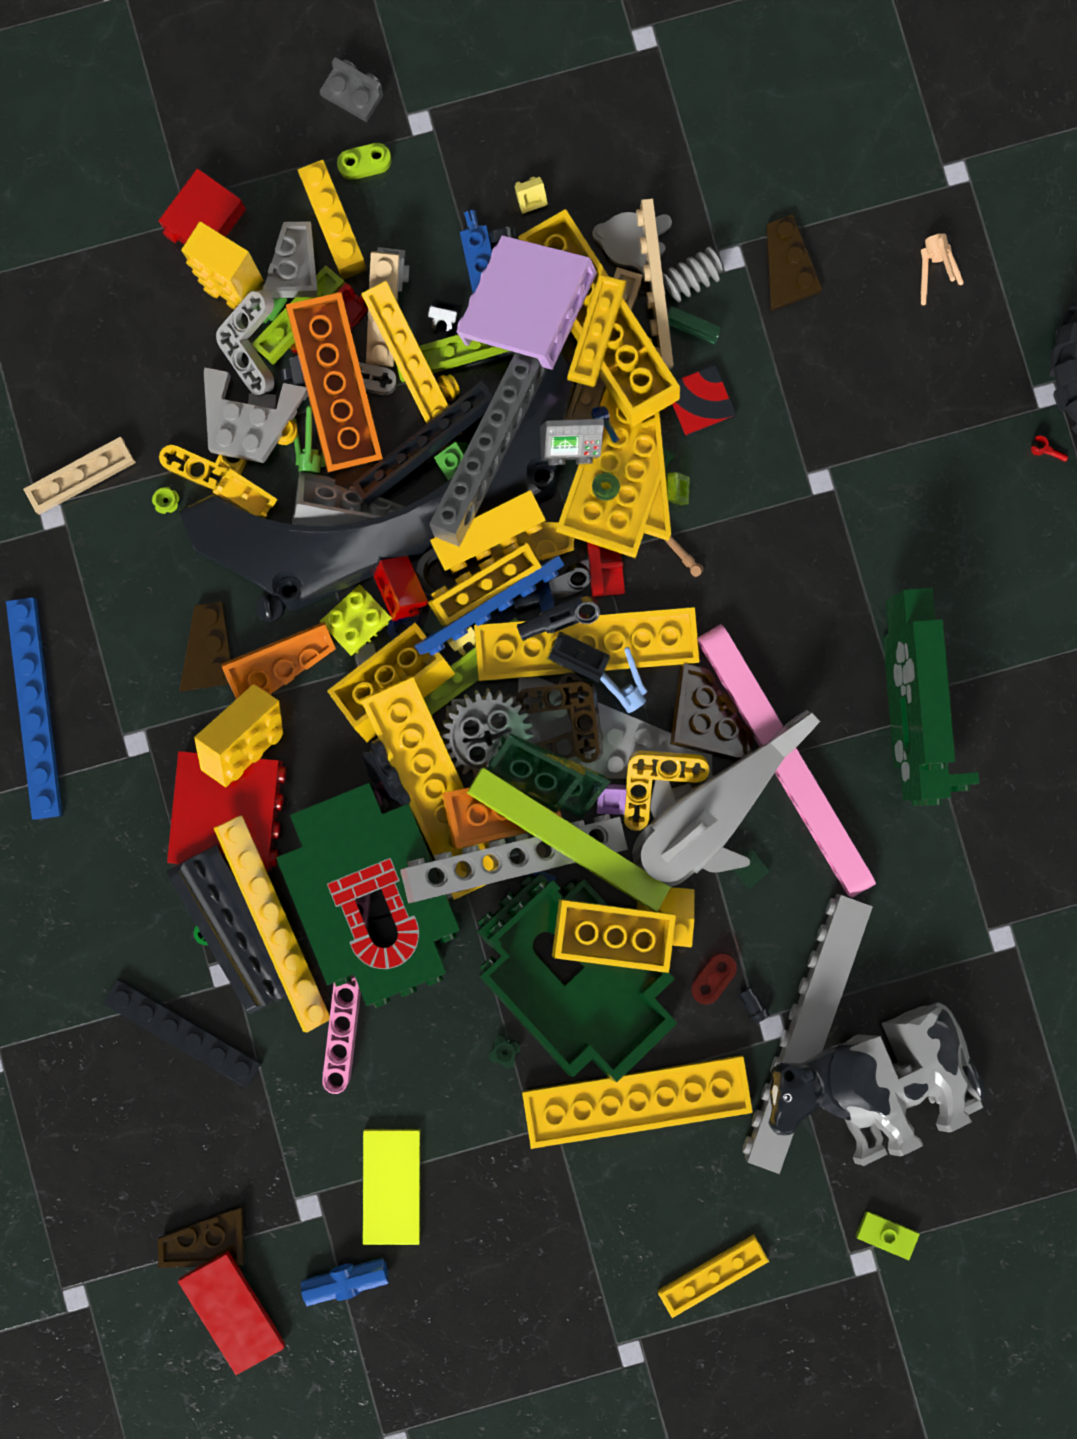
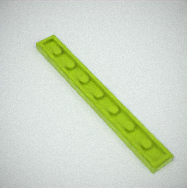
M481 768L466 792L645 907L658 912L671 887L652 878L643 869L488 770Z

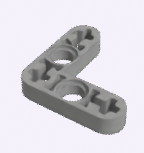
M266 290L250 292L218 328L216 333L218 345L247 388L255 395L269 393L274 388L272 373L248 340L274 308L273 297ZM243 313L248 318L247 328L243 326L241 321ZM243 352L249 359L247 367L242 362Z

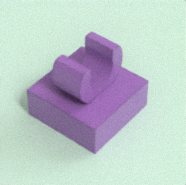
M598 784L597 814L624 815L626 785Z

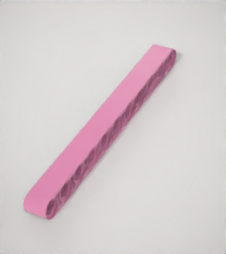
M720 624L699 636L697 640L744 722L753 732L754 739L759 747L768 743L783 728V725L728 632ZM795 748L783 759L775 774L843 889L850 898H853L876 883L800 753Z
M374 789L382 808L383 796L378 790ZM373 892L355 899L357 904L362 906L364 910L362 917L367 930L369 929ZM354 974L350 976L352 981L338 987L334 983L322 1079L325 1090L332 1094L342 1092L351 1079L361 991ZM342 988L352 990L354 994L353 1001L345 1002L341 999L340 991ZM337 1017H347L350 1021V1028L347 1030L340 1029L337 1025ZM341 1044L345 1046L347 1055L342 1058L337 1057L333 1052L334 1045ZM334 1072L340 1073L344 1079L343 1084L334 1085L330 1080V1074Z

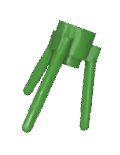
M307 406L305 449L301 450L299 430L294 440L296 465L299 466V472L317 474L320 473L321 467H326L323 452L320 456L319 450L311 449L312 407ZM294 417L292 420H293V421L295 422V424L297 425V420H296V418Z

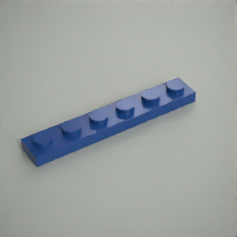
M559 556L547 560L541 564L540 569L524 577L449 625L440 628L414 646L420 655L429 652L432 656L445 648L443 643L451 637L454 641L458 640L468 633L466 628L473 623L477 626L491 619L489 613L498 608L500 612L514 604L512 599L517 595L521 594L522 597H525L535 591L537 588L534 584L542 579L546 583L558 576L557 570L564 566Z

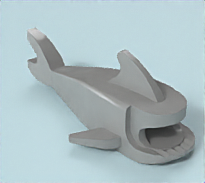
M805 710L781 728L768 743L695 786L677 800L669 781L655 780L650 801V809L654 820L640 832L635 840L632 851L633 863L646 871L652 878L665 883L669 887L682 883L694 872L698 873L702 868L716 873L750 865L748 857L723 846L747 815L783 759L804 740L820 721L813 713Z

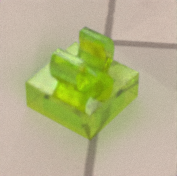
M678 472L668 473L666 486L669 502L677 505H689L690 477Z

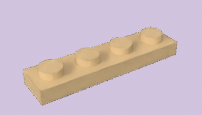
M372 251L370 260L369 289L387 281L397 303L400 254ZM368 308L366 364L394 367L395 360Z
M119 437L24 488V491L35 512L40 515L136 462L123 438Z

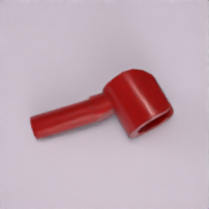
M1041 435L1035 437L1034 440L1042 443L1044 448L1039 449L1032 446L1031 452L1034 455L1045 453L1064 462L1067 461L1068 455L1048 446L1049 442L1046 437Z

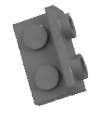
M334 57L332 61L333 70L320 89V95L363 121L368 122L383 97L379 79L370 73L365 75L358 71L357 67L348 60L344 59L341 61Z

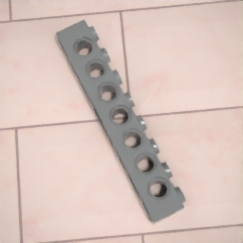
M610 814L594 817V823L585 825L584 820L571 823L588 835L590 831L595 832L598 841L614 852L628 850L620 817L611 819ZM526 833L515 836L516 842L506 844L505 839L489 842L490 848L479 850L478 845L463 848V854L452 857L451 852L435 855L436 861L425 863L424 858L407 862L408 868L401 869L400 871L407 901L412 903L575 863V861L537 837H533L532 834ZM538 843L543 844L546 848L544 858L540 857L536 852ZM512 849L516 850L520 855L518 864H514L510 860L509 855ZM485 856H489L493 860L494 865L491 871L486 870L483 866V858ZM458 862L463 863L467 868V873L463 878L458 876L455 871ZM431 868L437 870L440 875V880L437 884L431 883L428 879V872Z

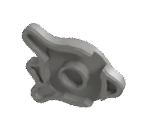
M620 213L607 222L596 225L592 233L593 240L601 246L602 250L609 257V261L622 268L634 269L643 275V265L647 264L646 254H641L639 238L643 237L642 226H637L636 213ZM666 214L655 217L657 236H660L671 228L672 220ZM658 242L661 257L666 248L663 243Z

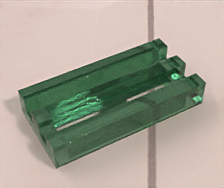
M670 308L667 314L670 326L715 345L721 331L719 326L678 308Z

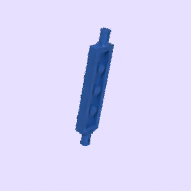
M470 210L471 217L468 211L464 213L468 228L460 232L472 290L475 293L480 283L481 274L487 268L491 259L492 246L487 226L478 225L476 211Z

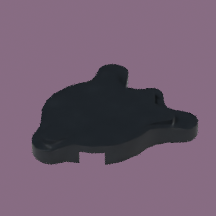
M380 739L371 742V749L363 752V760L368 769L367 774L370 780L375 783L378 791L386 800H396L402 806L411 802L410 796L401 784L396 768L389 763L384 744Z

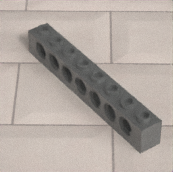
M515 353L429 523L434 537L460 547L548 368L542 367L538 358L520 353Z

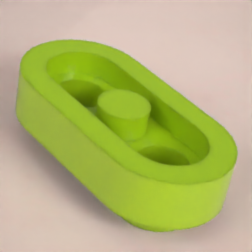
M373 143L346 150L337 159L340 174L348 180H356L383 173L391 165L390 151L381 143ZM375 153L382 155L379 159L372 158ZM348 160H354L355 164L352 166L346 165V162Z

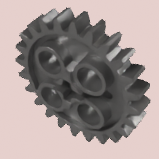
M486 689L485 696H480L478 690H475L474 699L465 694L464 699L466 703L461 704L455 701L458 710L447 711L451 720H443V725L448 730L441 731L442 737L447 739L443 741L446 749H449L447 752L450 758H454L452 762L454 767L456 768L462 764L461 770L464 775L471 769L473 778L477 776L481 768L493 772L497 777H499V770L501 769L506 774H509L508 766L510 764L514 767H519L516 761L517 757L526 758L522 749L531 748L529 742L525 740L533 738L531 731L526 730L532 726L530 720H524L528 716L526 710L519 711L522 705L519 701L512 704L513 698L510 694L503 700L500 690L496 692L494 697L489 689ZM494 714H504L502 721L498 723L491 722V717ZM466 721H477L473 729L467 730L463 728ZM507 727H511V730L505 731ZM484 731H490L489 738H484ZM464 738H469L466 742H463ZM500 740H510L506 748H497ZM473 747H483V751L479 755L473 756L469 754Z

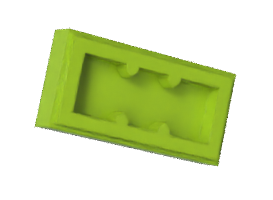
M866 1210L855 1236L859 1240L910 1260L920 1234L917 1231Z

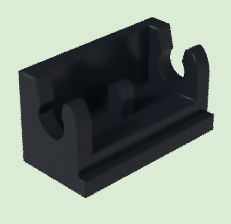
M559 631L546 659L595 683H599L609 662L610 655Z

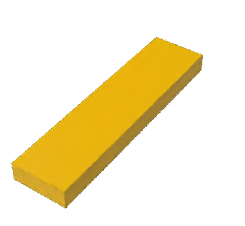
M599 274L567 376L569 381L595 387L624 295L626 281Z
M753 1234L657 1291L673 1318L766 1264L769 1260Z

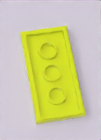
M364 1129L363 1245H419L420 1129Z

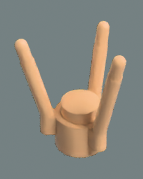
M936 234L928 237L925 240L926 248L921 250L922 305L926 304L929 258L932 259V262H944L950 281H954L956 277L959 285L964 283L953 257L951 246L948 244L946 234Z

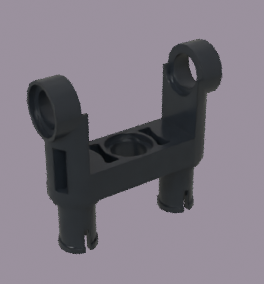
M582 563L571 564L565 573L556 576L546 583L542 581L536 584L535 587L537 589L525 597L519 595L512 599L518 614L538 605L541 608L540 616L517 624V629L523 641L543 632H547V634L555 633L579 622L591 624L599 618V606L592 597L580 596L563 604H558V600L582 591L590 583L591 577L586 565ZM579 571L585 574V578L581 582H573L570 579L571 575ZM590 604L594 607L593 612L589 615L579 613V609L583 605Z

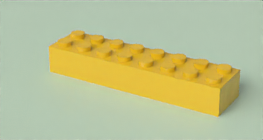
M565 209L518 236V239L591 259L597 274L571 328L572 334L579 341L599 274L608 276V274ZM622 298L599 376L629 424L633 427L680 400V386Z

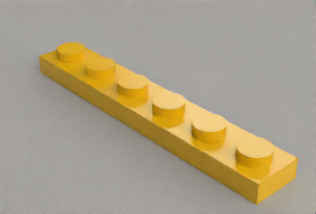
M387 281L361 294L427 424L448 408L449 405Z

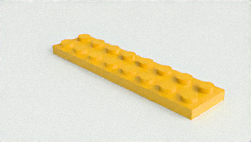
M695 607L599 615V618L591 624L579 622L560 630L610 655L609 662L604 671L630 669L624 651L626 647L630 649L637 668L699 663ZM526 621L474 625L478 680L486 681L571 673L572 671L546 659L559 631L552 634L543 632L523 641L517 629V624Z
M411 675L360 700L378 739L385 746L390 764L396 768L401 784L410 796L411 802L409 805L434 858L435 855L451 852L452 857L462 855V849L467 847L458 849L453 847L442 793L464 789L415 679ZM489 842L476 844L479 846V850L490 848ZM485 856L483 858V866L486 870L491 871L494 865L493 860L489 856ZM458 862L455 871L458 876L463 878L467 873V868L463 863ZM485 885L453 892L451 895L455 900Z
M742 1055L625 1074L617 1083L611 1081L609 1077L522 1091L531 1149L753 1113L744 1057Z

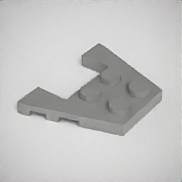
M205 368L204 384L208 449L211 453L264 463L283 435V429L289 420H292L296 415L300 403L308 397L306 387L283 383L277 408L270 409L225 400L231 378L229 372Z

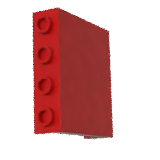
M178 751L167 863L180 864L216 844L219 845L226 858L214 827L237 816H242L266 872L272 871V866L276 867L277 865L276 858L278 857V850H274L275 839H279L281 823L277 822L278 811H282L284 800L283 794H280V784L285 783L286 767H282L283 761L259 759L257 762L249 765L238 780H233L227 787H224L201 771L198 753Z

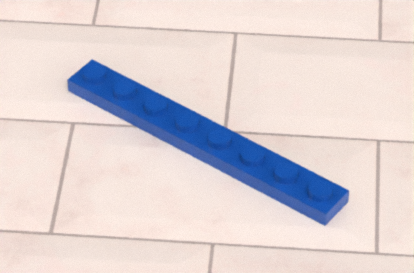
M26 598L6 601L32 820L63 816L37 599Z

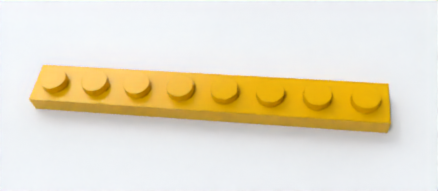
M237 816L214 827V830L303 1032H309L329 1021L330 1016L242 816Z

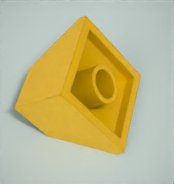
M671 887L658 912L676 915L672 945L692 947L694 889ZM637 901V909L652 911Z

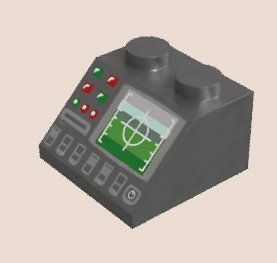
M604 419L544 422L540 426L541 461L548 460V465H565V460L576 459V464H593V459L601 456Z

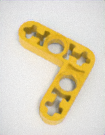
M175 445L164 447L159 455L162 466L167 470L211 490H214L218 484L215 479L210 478L212 468H215L212 473L221 478L227 469H232L241 475L247 462L245 459H240L236 463H230L227 460V456L219 454L214 463ZM177 452L176 456L186 462L185 466L183 467L177 462H172L169 465L170 461L167 459V456L174 455ZM198 462L203 463L205 466L203 475L199 477L192 476L190 471L192 465Z
M643 750L632 753L628 759L625 825L634 831L642 830L648 825L652 780L702 782L708 777L710 772L707 759L702 755ZM639 759H644V764H646L643 766V770H638L637 765H635ZM653 759H657V761H656V771H657V772H653L652 766H649V765H653ZM666 760H672L677 765L676 769L671 773H666L660 768L661 764ZM680 761H685V767H689L684 768V774L681 773ZM695 763H700V767L703 768L699 770L698 774H694L691 769ZM634 785H643L647 790L646 793L641 797L633 796L630 790ZM634 804L640 805L639 812L641 817L638 822H634L633 817H631L634 815Z

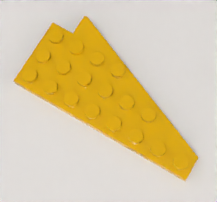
M606 387L595 419H604L601 456L593 459V464H579L556 532L636 558L644 533L669 541L671 536L660 415L657 412L631 427Z

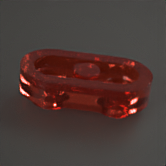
M724 953L714 955L693 981L691 993L697 1002L704 1005L714 1003L733 979L737 966L731 956ZM718 963H726L727 967L724 972L717 971ZM704 984L710 987V991L707 994H701L700 987Z

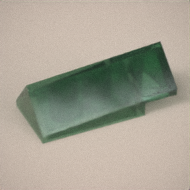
M511 733L500 737L485 768L542 806L556 813L560 808H563L582 819L611 782V778Z

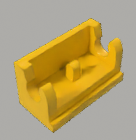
M232 469L226 470L213 490L214 494L236 508L261 518H266L267 512L278 500Z

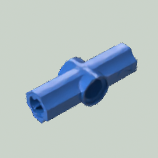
M383 1258L355 1266L349 1263L335 1267L329 1273L306 1278L301 1281L303 1301L306 1303V1306L335 1298L338 1301H342L359 1295L361 1291L388 1284L389 1277L386 1262Z

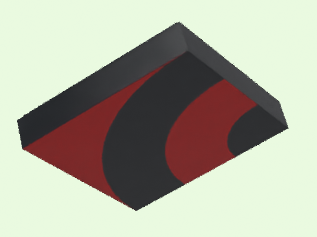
M716 365L676 380L680 386V400L674 402L671 406L684 437L735 418V411Z

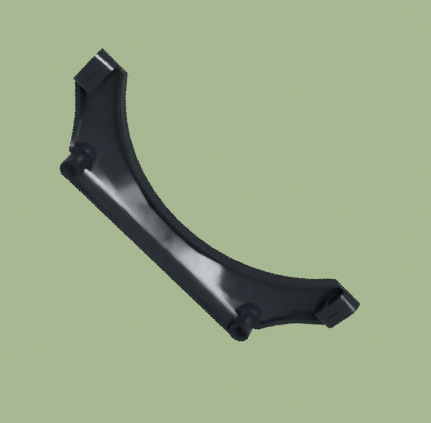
M561 352L553 369L547 370L474 518L530 490L536 502L549 498L556 492L557 484L553 471L557 469V465H548V460L541 461L540 426L546 421L566 420L575 382L569 381L567 378L569 367ZM452 478L429 495L402 509L381 517L350 524L303 526L280 523L238 509L214 494L180 508L179 514L197 554L230 569L273 596L278 595L286 608L296 611L374 576L380 560L408 556L410 560L432 549L433 546L430 540L435 537L429 523ZM541 479H549L546 483H538ZM297 591L293 597L287 598L290 592Z

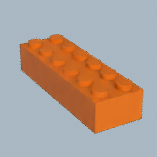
M339 292L286 304V311L312 407L327 472L383 459L342 293Z

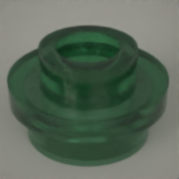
M601 473L594 478L592 492L598 499L609 501L614 499L619 493L620 483L613 474ZM608 482L611 488L605 490L601 487V484Z

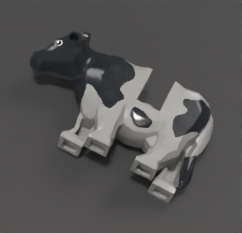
M938 1002L929 1006L915 1008L882 1023L898 1063H891L881 1036L857 1034L850 1040L834 1045L805 1062H783L774 1066L771 1071L773 1081L770 1089L772 1111L768 1123L775 1134L782 1136L791 1135L795 1132L801 1120L809 1116L820 1106L829 1113L845 1119L849 1130L857 1141V1149L853 1155L855 1164L865 1166L887 1155L882 1145L883 1136L880 1130L889 1138L888 1151L890 1155L903 1156L923 1146L921 1139L915 1135L914 1128L906 1117V1109L920 1104L926 1097H928L931 1103L937 1102L939 1104L940 1113L936 1122L939 1131L953 1132L971 1123L972 1120L969 1114L983 1108L980 1100L984 1099V1081L970 1060L962 1030L953 1013L945 1005Z

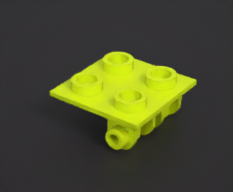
M359 584L320 622H325L328 631L352 656L355 652L358 654L367 641L370 643V638L373 635L377 637V632H380L386 625L389 626L388 622L392 618Z

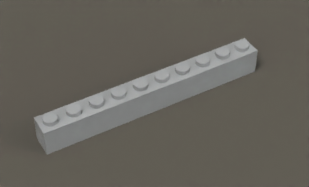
M836 894L835 898H830L826 908V914H829L826 924H821L818 930L816 940L819 941L817 950L812 951L807 963V966L810 967L807 978L803 977L799 984L798 993L801 995L798 1004L794 1003L789 1013V1019L792 1021L789 1030H784L779 1043L782 1046L779 1057H774L770 1072L779 1063H802L823 1051L873 906ZM771 1078L770 1084L766 1083L763 1087L761 1099L764 1101L761 1110L757 1109L752 1119L754 1130L751 1137H746L742 1152L745 1153L744 1157L748 1163L780 1174L793 1134L777 1135L769 1126L768 1122L772 1111L770 1089L773 1079Z

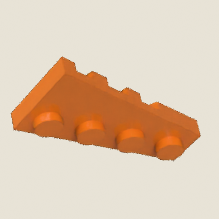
M322 622L224 662L221 666L236 699L253 684L272 695L278 688L284 684L287 685L296 675L305 669H309L336 648L325 622Z

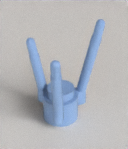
M626 647L624 651L636 687L629 684L620 690L605 672H603L600 680L619 699L626 711L630 713L646 702L643 695L647 690L641 682L631 651Z

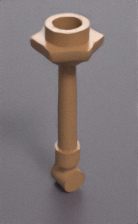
M670 536L669 541L665 540L683 560L684 565L691 569L693 576H699L703 572V566L697 564L695 559L690 554L688 555L672 536Z

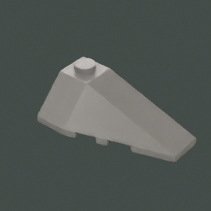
M300 472L292 524L334 526L357 523L381 517L402 509L404 506L381 497L368 506L362 500L355 487L350 486L348 490L336 485V480L330 477Z

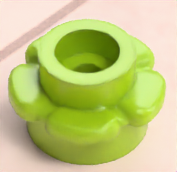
M162 487L154 493L152 503L156 506L155 509L159 513H172L178 508L179 495L175 490H171L169 487ZM165 498H168L167 503H164Z

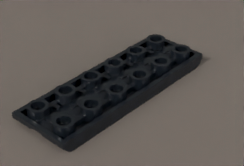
M216 844L167 870L172 884L245 1010L252 1014L273 1001L286 996L285 989L241 889L219 845Z

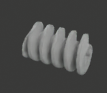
M707 247L705 254L698 252L695 255V259L688 257L686 265L683 262H679L676 265V269L673 267L668 268L667 275L662 272L663 283L668 293L679 303L681 302V292L688 298L691 296L690 287H693L696 292H700V282L706 287L710 286L709 277L718 282L720 280L718 272L722 271L720 259L711 247Z

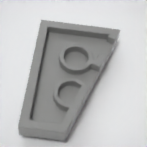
M311 221L283 222L275 247V254L268 269L266 282L262 290L268 291L273 298L317 297Z

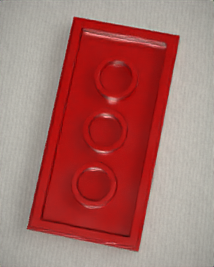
M229 1251L222 1253L179 1278V1285L235 1375L285 1348L286 1343Z

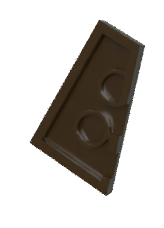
M793 214L768 223L766 226V242L769 266L770 311L818 294L822 291V287Z
M223 602L194 606L179 688L180 692L229 685L221 666L222 663L232 660Z
M243 1206L160 1236L157 1239L158 1268L199 1267L226 1251H229L237 1265H243L245 1262Z

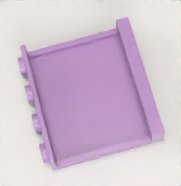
M501 236L498 244L492 250L487 268L481 274L480 283L475 293L470 297L469 306L464 316L458 322V335L467 346L474 340L538 358L542 367L553 369L597 274L591 259L566 251Z

